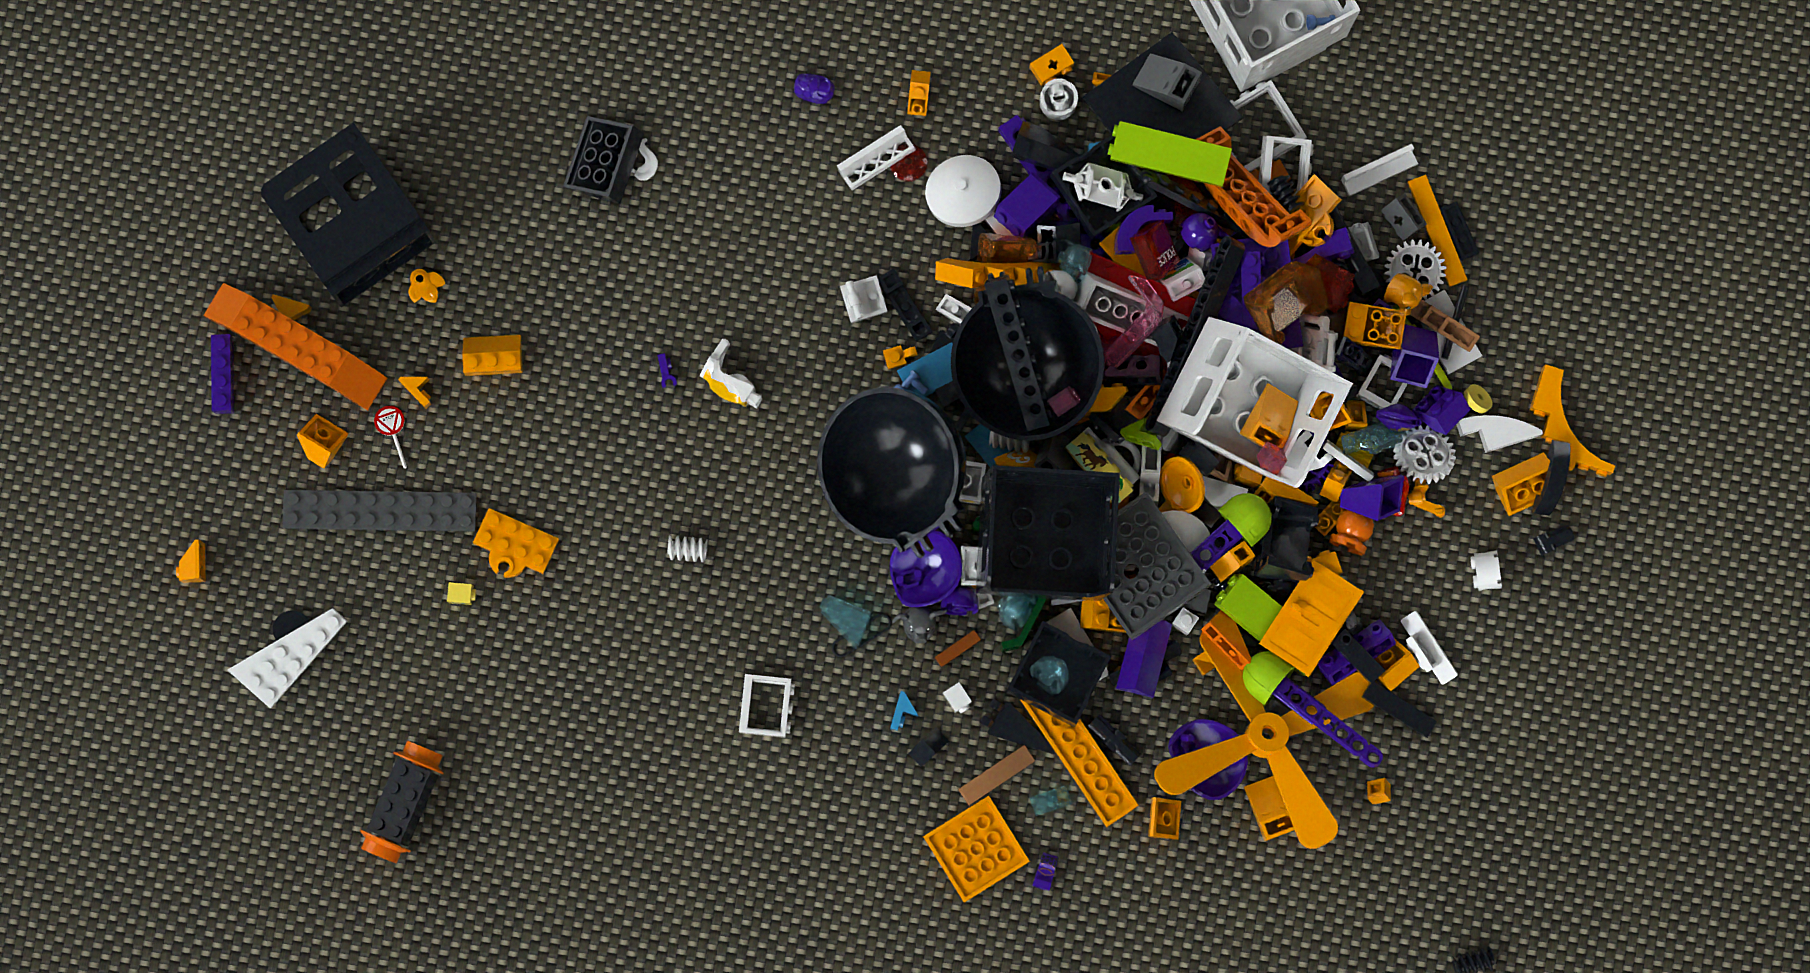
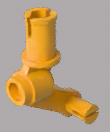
M1417 478L1414 481L1415 486L1412 493L1408 494L1409 504L1433 513L1439 518L1444 517L1446 511L1443 506L1426 501L1425 493L1429 488V485H1426V479L1421 484L1420 479Z

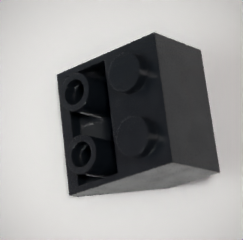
M1043 220L1037 225L1038 243H1046L1049 247L1048 259L1045 262L1039 263L1057 264L1082 259L1080 221ZM1038 246V259H1044L1046 247Z

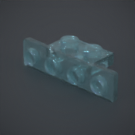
M1380 422L1343 435L1341 437L1343 453L1348 455L1364 450L1370 454H1377L1384 448H1394L1395 444L1403 442L1402 434L1404 431H1391Z

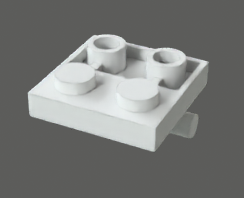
M877 275L856 282L848 281L845 285L840 286L851 323L888 312Z

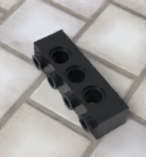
M1112 355L1105 357V369L1107 370L1104 372L1102 383L1104 386H1111L1114 383H1123V386L1162 384L1163 362L1161 355Z

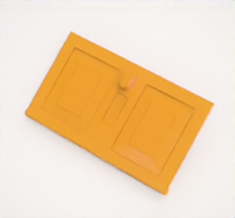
M1313 560L1311 563L1312 567H1314L1312 577L1306 581H1299L1259 642L1261 646L1303 672L1307 677L1311 675L1364 593L1363 590L1355 587L1316 560Z

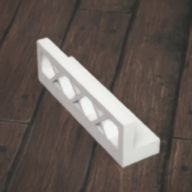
M900 125L838 164L837 167L850 189L854 190L916 149ZM903 142H906L909 146L904 151L897 150L898 146ZM884 154H892L890 160L881 161ZM876 164L874 170L865 171L867 165ZM853 174H860L859 179L853 183L848 178Z
M1410 144L1343 175L1341 181L1348 195L1352 196L1418 165L1413 154V145Z

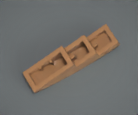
M1422 299L1419 305L1411 310L1410 315L1468 352L1472 350L1480 337Z
M1024 745L958 790L967 804L971 805L1035 762V760Z

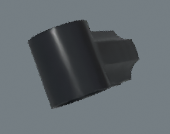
M1568 524L1550 533L1548 531L1533 538L1541 556L1575 539L1573 531Z

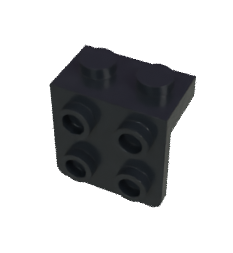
M1125 396L1110 412H1092L1088 417L1092 421L1090 424L1098 431L1101 429L1105 433L1104 437L1112 444L1114 442L1121 444L1125 440L1120 434L1121 429L1139 420L1125 410L1131 403Z

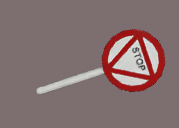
M384 406L375 414V427L381 434L393 436L403 468H407L396 436L404 426V415L397 407Z

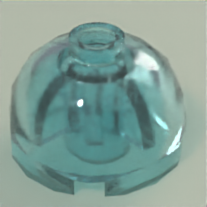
M1073 244L1067 247L1058 256L1057 261L1060 262L1059 269L1069 273L1074 282L1080 283L1082 280L1079 277L1081 274L1085 276L1090 266L1092 255L1089 252L1092 249L1080 244Z
M1008 596L1000 599L997 609H999V618L1002 624L1018 632V627L1022 628L1028 620L1031 612L1028 606L1029 602L1033 604V599Z
M1045 656L1037 660L1030 668L1032 678L1036 677L1039 681L1036 684L1043 691L1054 695L1056 692L1057 694L1060 693L1067 685L1069 672L1066 663L1062 659L1054 656Z

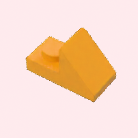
M400 377L398 379L425 409L432 405L429 401L431 397L424 390L419 391L430 380L428 377Z

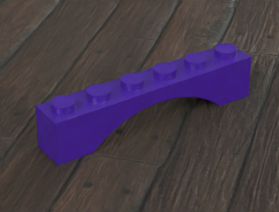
M1345 227L1333 231L1331 237L1328 235L1324 237L1325 244L1315 247L1302 256L1291 259L1293 274L1301 269L1304 271L1310 270L1317 264H1330L1332 260L1337 258H1349L1355 251L1348 229Z

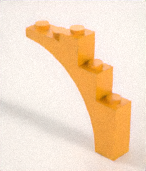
M945 258L936 261L935 280L975 288L985 284L989 273H993L996 278L999 277L1000 272H1005L1006 275L1009 274L1010 280H1014L1015 285L1027 284L1026 268H1031L1034 283L1039 282L1037 274L1039 266L1043 267L1044 274L1048 269L1061 270L1060 263H981Z
M1545 364L1542 367L1530 406V411H1533L1534 415L1539 417L1547 416L1541 438L1546 439L1545 442L1551 444L1552 440L1570 443V471L1575 468L1576 464L1578 465L1577 468L1585 471L1589 469L1594 470L1600 476L1607 477V475H1611L1614 472L1615 465L1605 462L1589 452L1578 441L1568 425L1561 402V382L1564 370Z

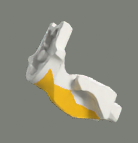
M722 339L708 358L700 377L705 379L709 383L711 390L724 400L740 404L744 407L749 404L757 409L763 399L761 395L756 393L754 385L744 375H727L721 371L724 356L730 346L728 340Z

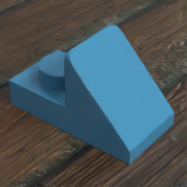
M903 691L900 692L890 727L891 730L898 731L899 727L903 728L905 717L902 716L903 713L918 717L906 693Z

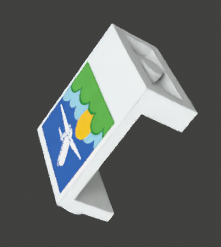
M1188 257L1153 274L1155 280L1166 287L1172 301H1176L1201 288L1205 280L1201 268Z

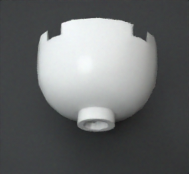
M1053 270L1045 273V281L1057 280L1058 292L1072 300L1074 299L1078 286L1069 273L1062 270Z

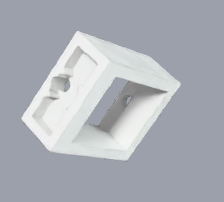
M1386 354L1378 356L1359 393L1356 395L1359 399L1379 410L1397 404L1407 386V383L1402 382L1391 403L1366 390L1381 363L1391 368L1392 357Z

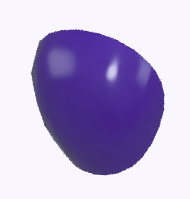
M933 531L928 535L934 547L931 552L925 550L924 546L919 542L925 554L922 558H918L911 548L901 553L897 547L893 550L890 558V575L895 592L901 603L905 606L922 607L934 604L948 597L958 586L962 576L961 556L953 541L942 532Z
M1193 720L1182 725L1171 736L1168 745L1169 753L1174 758L1239 735L1231 728L1213 720ZM1247 756L1192 787L1191 790L1208 800H1220L1227 797L1236 790L1246 774Z

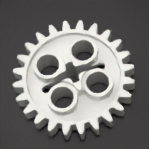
M1411 240L1409 246L1405 241L1403 242L1404 248L1397 245L1398 252L1391 251L1394 257H1387V260L1391 263L1384 265V267L1389 269L1384 275L1390 276L1386 282H1390L1398 273H1405L1413 277V272L1410 271V268H1414L1416 254H1419L1417 269L1420 270V273L1416 274L1415 279L1418 280L1419 277L1424 276L1428 279V284L1432 285L1434 290H1440L1437 284H1444L1440 277H1446V274L1441 273V270L1446 269V267L1441 266L1445 259H1438L1441 252L1434 253L1435 246L1429 249V242L1422 246V240H1419L1417 245H1415L1414 240ZM1406 254L1412 257L1413 261L1410 265H1405L1402 261V257ZM1423 258L1431 260L1429 268H1424L1421 265ZM1431 290L1429 295L1434 296V293Z
M1420 425L1417 430L1413 428L1400 434L1393 450L1395 455L1393 458L1398 460L1396 466H1402L1400 472L1406 471V477L1412 475L1413 481L1419 478L1422 484L1424 479H1426L1427 483L1430 484L1433 479L1437 483L1439 478L1443 480L1446 475H1449L1454 466L1456 457L1453 455L1456 450L1451 449L1453 443H1447L1449 437L1443 438L1442 433L1437 434L1436 431H1430L1428 425L1425 429Z

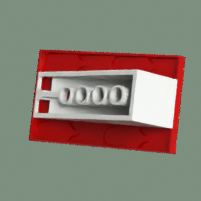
M1088 251L1075 282L1077 283L1078 290L1073 299L1092 319L1103 342L1137 356L1160 355L1156 342L1150 336L1149 329L1156 321L1175 315L1183 329L1196 302V298L1189 295L1172 301L1166 287L1162 283L1091 251ZM1161 356L1163 362V369L1167 370V363L1165 359Z

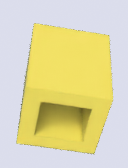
M449 582L447 602L472 605V601L476 600V589H473L474 586L472 584Z

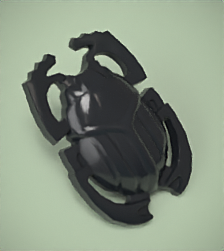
M1272 579V583L1271 580H1264L1255 584L1259 588L1266 585L1261 589L1278 604L1284 605L1299 583V580Z

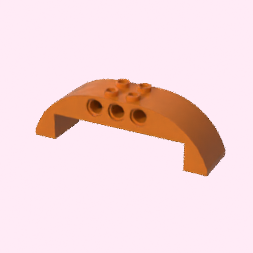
M1221 126L1195 139L1231 148V137ZM1232 154L1230 155L1223 187L1204 183L1219 206L1250 238L1263 246L1275 247L1312 225V220L1301 209L1289 214Z

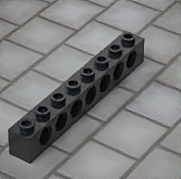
M1009 274L988 279L984 286L1027 431L1049 426L1054 418L1051 407L1048 408L1046 402L1048 394L1041 385V382H1043L1042 374L1040 371H1037L1035 365L1037 364V357L1030 348L1032 340L1025 331L1027 324L1025 317L1020 314V300L1015 297V282L1013 279L1010 280ZM999 294H1006L1009 300L1002 301L999 298ZM1011 312L1014 318L1007 319L1004 313ZM1010 331H1017L1019 333V337H1012L1010 335ZM1022 349L1025 355L1019 356L1015 350ZM1027 367L1030 370V373H1022L1021 368ZM1032 385L1035 387L1036 391L1029 392L1027 391L1026 386ZM1034 403L1039 404L1041 410L1036 411L1031 405Z

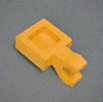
M900 345L883 350L888 370L906 365V358L918 355L915 346L902 350Z

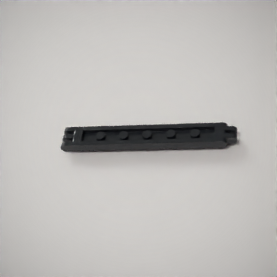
M1144 169L1142 171V181L1147 183L1150 188L1198 213H1206L1213 217L1216 222L1250 238L1216 201L1207 199L1199 192L1186 188L1183 184L1169 179L1166 175H1161L1153 170Z

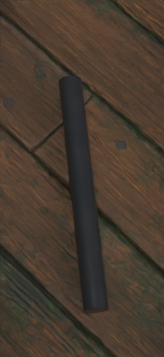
M1465 285L1461 286L1453 314V319L1457 322L1460 321L1469 287ZM1447 338L1441 356L1442 359L1446 360L1449 359L1453 342Z

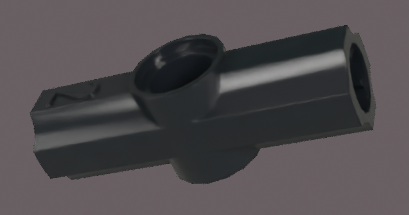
M1100 714L1088 725L1102 739V743L1129 766L1141 755L1127 741L1125 735L1116 727L1111 726Z

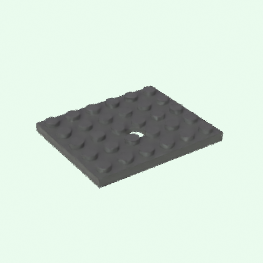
M1144 492L1118 511L1114 590L1112 594L1103 598L1131 640H1134L1212 585L1147 492ZM1110 539L1108 540L1106 578L1109 573ZM1128 565H1136L1139 569L1137 577L1133 579L1127 578L1124 574L1125 568Z

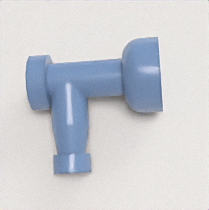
M1307 15L1306 24L1308 30H1314L1319 25L1329 23L1335 19V15L1323 18Z
M914 370L910 371L911 374L901 385L896 384L893 387L907 390L913 385L922 394L928 390L919 381L920 376Z

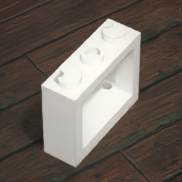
M1263 136L1258 182L1272 195L1274 193L1270 192V186L1267 183L1271 178L1274 143L1301 145L1297 191L1293 194L1295 196L1306 184L1308 175L1312 171V164L1310 163V156L1313 155L1314 151L1313 144H1311L1312 140Z
M745 674L739 733L786 738V733L790 734L791 722H787L788 714H792L793 703H789L790 695H794L795 684L791 683V679ZM753 682L785 685L780 731L748 727Z

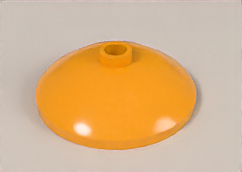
M1176 456L1168 459L1160 471V487L1165 500L1177 511L1190 513L1197 510L1201 506L1205 495V484L1200 470L1192 461L1185 457Z

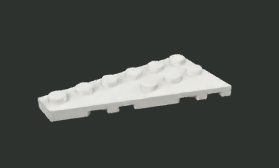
M332 608L229 668L228 671L269 708H272L348 621Z

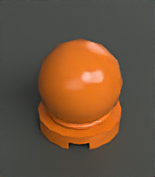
M1345 510L1337 519V534H1331L1329 543L1339 548V545L1348 548L1347 552L1362 556L1367 549L1363 543L1368 541L1373 534L1374 522L1371 518Z

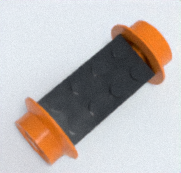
M410 741L406 742L403 751L393 752V754L411 762L409 763L397 758L366 829L379 836L360 829V832L365 837L361 847L362 850L396 864L401 853L410 852L411 850L393 842L409 846L439 776L426 770L425 767L444 775V772L439 768L443 755Z

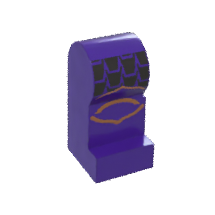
M1043 852L1032 884L1033 887L1046 891L1050 890L1058 856Z

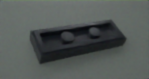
M1456 201L1439 208L1460 260L1463 261L1478 255L1479 250L1458 202Z

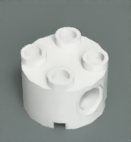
M1062 78L1047 82L1040 94V108L1048 119L1064 120L1075 112L1078 102V92L1075 86Z
M1497 550L1486 553H1474V556L1470 558L1472 569H1476V575L1473 576L1474 588H1478L1479 591L1502 588V584L1497 583L1501 582L1498 557H1494L1498 555Z

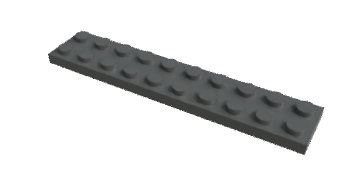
M284 490L283 529L476 532L477 493Z

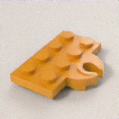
M1315 174L1296 193V195L1301 196L1297 202H1304V205L1300 208L1312 220V225L1288 239L1290 256L1302 243L1312 247L1325 244L1326 242L1317 236L1320 230L1324 229L1325 234L1330 237L1333 234L1334 223L1329 213L1342 199Z
M488 508L473 544L490 551L489 563L494 573H499V565L502 562L508 563L510 567L508 571L504 572L503 577L511 578L520 575L525 567L544 574L559 538Z

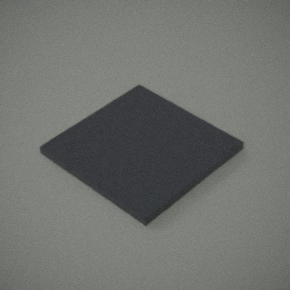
M1173 32L1082 97L1111 135L1113 134L1114 126L1119 125V122L1122 121L1197 139L1220 126L1226 132L1243 119V116ZM1150 53L1185 63L1202 72L1201 80L1183 112L1132 86ZM1157 172L1161 175H1167L1166 173Z

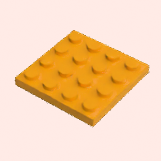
M989 796L923 836L963 902L968 901L1030 862Z

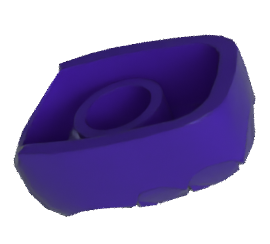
M799 74L795 80L794 93L803 100L816 104H825L834 95V83L826 77L815 74Z

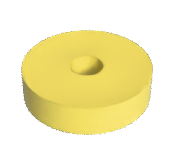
M1472 384L1464 391V398L1474 411L1483 414L1492 407L1490 395L1481 386Z

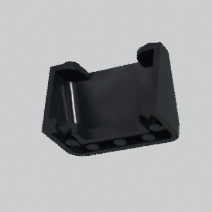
M1275 496L1268 503L1272 516L1270 528L1257 542L1254 576L1267 579L1306 581L1312 577L1314 567H1312L1311 562L1307 561L1310 531L1319 523L1318 508Z

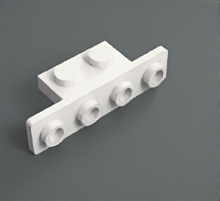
M1414 611L1403 618L1401 623L1410 635L1406 639L1407 647L1418 658L1419 666L1423 670L1425 669L1426 672L1433 670L1442 685L1458 676L1457 671L1419 613Z

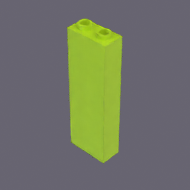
M1122 121L1119 122V125L1114 126L1112 136L1116 138L1114 144L1110 143L1107 154L1111 155L1110 160L1223 187L1232 148Z
M1244 574L1233 575L1228 581L1229 585L1217 595V601L1214 605L1260 642L1282 609V606ZM1294 669L1300 676H1306L1300 670Z

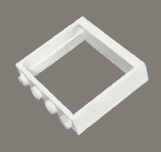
M1271 80L1260 82L1255 86L1256 89L1251 92L1249 90L1245 91L1239 96L1240 99L1235 102L1230 100L1234 107L1239 109L1268 92L1295 136L1292 138L1307 139L1306 134ZM1280 144L1273 149L1272 159L1275 160L1298 145ZM1261 156L1244 167L1249 172L1256 168L1260 169Z

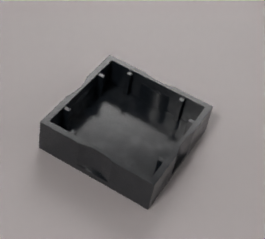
M1112 135L1093 146L1092 149L1082 156L1076 157L1054 170L1050 175L1091 240L1124 220L1134 210L1148 205L1158 197L1155 191L1142 181V172L1137 166L1110 160L1111 155H1107L1110 143L1114 144L1116 138ZM1088 162L1127 173L1131 188L1134 189L1133 192L1143 194L1142 202L1139 199L1137 201L1128 200L1118 212L1116 211L1117 208L1083 199L1079 201L1073 182L1063 180V174L1066 172L1075 175ZM1102 181L1103 188L1109 189L1108 182Z
M1042 621L1006 692L1075 727L1111 656L1089 644L1073 639L1064 631Z

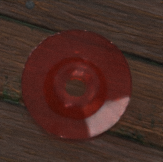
M904 144L899 146L897 150L904 151L909 146ZM913 145L916 149L914 152L890 166L894 176L902 181H915L922 177L927 169V157L924 151L916 145ZM907 158H910L912 160V163L906 164L905 160Z

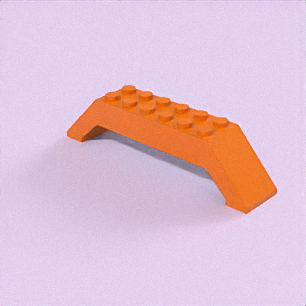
M225 283L221 285L203 315L322 382L367 411L387 380L386 376L343 348L251 295Z

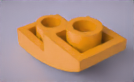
M1340 498L1338 502L1332 500L1318 515L1319 523L1315 528L1324 537L1337 524L1340 514L1347 510L1340 507Z

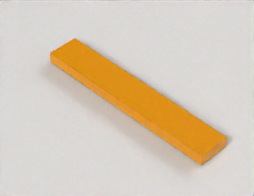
M1423 175L1408 181L1407 183L1419 213L1427 223L1425 228L1432 246L1436 247L1435 253L1441 252L1438 259H1445L1441 266L1446 267L1442 271L1446 274L1445 279L1448 286L1452 287L1467 281L1468 279L1427 176Z

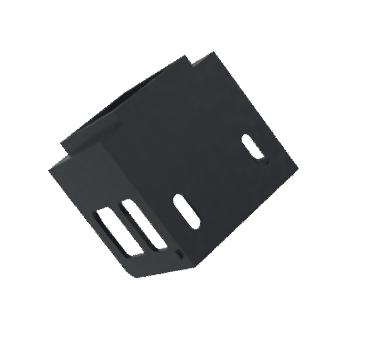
M354 122L274 176L261 188L262 198L341 308L436 243L415 208ZM351 150L354 152L353 155L330 170L329 165L333 160L346 151ZM365 172L376 185V189L359 201H353L345 191L344 185L358 174ZM317 175L319 177L288 200H284V195L310 176ZM325 197H333L341 208L340 214L314 232H308L300 221V215Z
M993 465L982 477L976 594L1100 601L1112 594L1115 582L1120 473ZM1112 496L1111 521L1109 522L1110 497ZM1110 539L1109 573L1106 578L1108 540Z

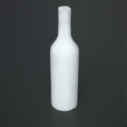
M1089 427L1083 431L1086 435L1089 433L1095 440L1094 445L1098 450L1102 448L1108 455L1106 459L1110 464L1115 463L1123 479L1126 477L1133 485L1140 478L1137 472L1111 443L1100 440Z

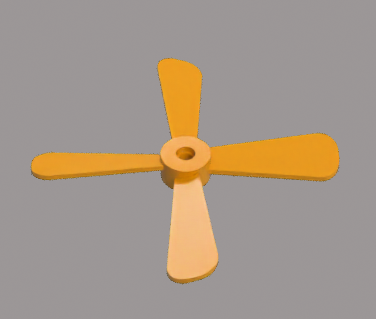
M1202 631L1200 634V644L1251 723L1243 735L1162 761L1154 771L1155 780L1164 792L1171 795H1179L1250 753L1260 758H1267L1299 842L1309 849H1317L1328 844L1337 835L1338 823L1285 746L1290 736L1318 727L1314 724L1311 725L1293 710L1281 717L1274 713H1266L1263 704L1256 700L1246 689L1243 681V670L1241 671ZM1359 672L1351 674L1314 697L1340 720L1366 713L1374 707L1373 704L1361 697L1369 682ZM1314 706L1306 708L1307 712L1311 715L1317 713ZM1330 719L1324 720V723H1323V724H1324V725L1330 724V721H1331V720H1330ZM1262 733L1269 734L1270 739L1264 738Z

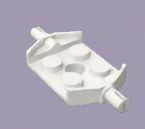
M1088 162L1075 175L1066 172L1063 174V180L1073 182L1079 201L1083 199L1117 208L1116 211L1118 212L1128 200L1137 201L1139 199L1140 202L1143 200V194L1133 192L1134 189L1131 188L1127 173ZM1102 181L1108 182L1109 189L1103 188Z

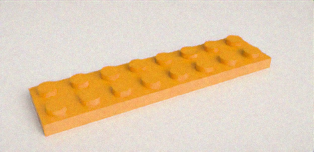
M1020 700L1106 827L1139 806L1080 719L1076 726L1072 727Z

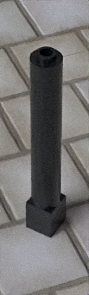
M1312 170V171H1311V174L1308 175V180H1309L1314 174H1315L1319 179L1322 180V178H1321V176H1320V174H1319L1318 171H1313V170ZM1336 206L1329 213L1334 223L1333 231L1345 227L1349 231L1355 253L1351 254L1349 258L1344 259L1363 298L1366 299L1381 291V287Z

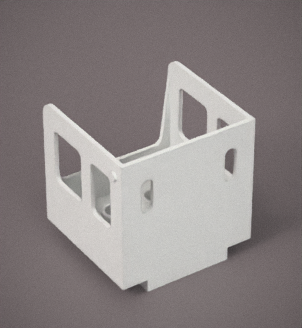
M1190 0L1240 92L1279 75L1347 37L1360 12V8L1355 0H1345L1346 5L1344 9L1338 0ZM1307 15H1315L1316 18L1335 15L1334 20L1325 25H1319L1314 30H1308L1306 24Z
M1208 317L1157 421L1261 475L1298 488L1305 480L1353 383L1247 327ZM1267 383L1298 401L1288 440L1279 455L1267 451L1239 434ZM1322 391L1333 394V400L1323 419L1318 420L1309 417L1310 411ZM1302 430L1314 433V437L1299 467L1293 469L1285 466V461L1299 433Z

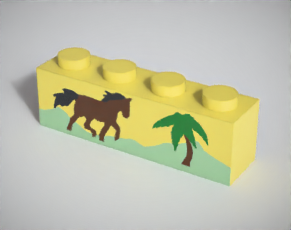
M1082 432L1065 447V450L1083 471L1121 472L1115 463L1110 464L1106 459L1108 455L1102 448L1098 450L1094 445L1095 440L1089 433L1086 435ZM1121 475L1118 504L1133 492L1132 483L1126 477L1123 479Z

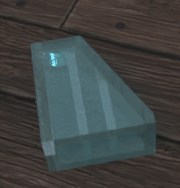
M828 595L827 599L823 598L819 607L822 609V615L853 648L858 649L872 613L831 595Z

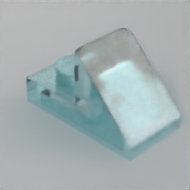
M1066 786L1029 798L1035 816L1072 804Z

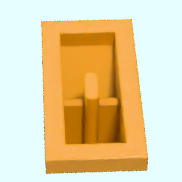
M272 294L271 298L278 311L292 320H296L311 312L312 308L308 304Z
M1349 400L1345 403V407L1352 416L1353 422L1346 424L1345 430L1364 431L1367 428L1365 401Z

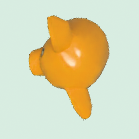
M1398 273L1388 284L1383 301L1397 304L1399 310L1407 311L1406 315H1410L1411 310L1419 305L1422 297L1428 295L1433 287L1430 284H1421L1417 279L1409 275Z

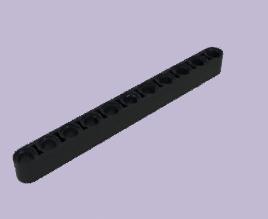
M1225 236L1218 246L1145 423L1146 430L1161 437H1165L1171 428L1158 422L1157 419L1208 317L1217 319L1244 254V243L1230 236Z

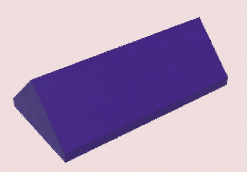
M1162 619L1134 640H1131L1129 637L1116 689L1154 698L1172 628L1171 623Z

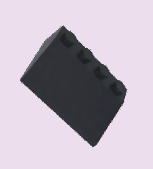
M587 116L563 187L604 201L621 204L644 132L633 125Z

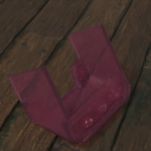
M1131 275L1128 277L1129 281L1146 301V309L1119 337L1114 336L1108 342L1098 330L1104 348L1105 363L1108 366L1119 367L1162 322L1163 300L1144 278Z

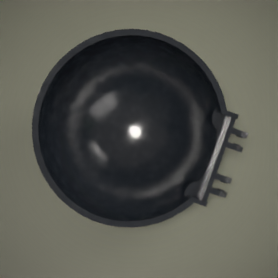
M1042 266L1038 267L1039 282L1034 283L1031 268H1026L1027 284L1015 285L1016 290L1014 293L1021 303L1020 314L1026 320V334H1029L1032 340L1030 348L1037 357V364L1035 365L1037 371H1040L1042 374V388L1046 389L1048 394L1046 402L1048 408L1051 407L1054 418L1049 426L1027 431L986 290L978 291L979 302L968 312L958 327L951 350L952 379L964 407L972 417L990 431L1015 440L1032 441L1046 439L1059 435L1074 426L1094 404L1104 379V348L1095 324L1081 306L1068 296L1058 292L1057 280L1045 281ZM1000 272L999 277L1006 275L1005 272ZM993 273L988 274V279L995 278ZM999 294V298L1002 301L1009 300L1006 294ZM1011 312L1004 313L1007 319L1014 318ZM1010 331V335L1012 337H1019V333L1017 331ZM1022 349L1015 350L1017 355H1025ZM1027 367L1021 368L1022 373H1030V370ZM1032 385L1026 386L1027 391H1029V392H1035V391H1036V389H1035L1034 386H1032ZM1034 403L1031 405L1034 410H1041L1039 404Z
M887 387L858 393L838 407L824 428L817 458L820 485L828 505L837 518L847 528L865 539L884 544H895L900 553L911 548L918 558H922L925 555L919 542H921L925 550L931 552L934 547L928 535L939 527L947 537L953 536L954 533L948 521L957 531H960L963 526L957 514L964 510L959 498L966 479V453L960 433L947 413L921 394L905 389Z

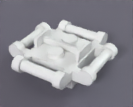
M1299 311L1304 345L1302 347V357L1331 372H1336L1334 359L1338 333L1329 330V317H1317ZM1304 323L1318 324L1320 328L1304 325Z

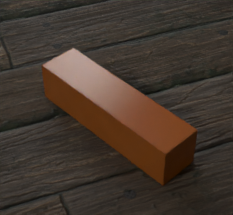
M973 630L938 654L935 660L942 668L980 642L981 639Z

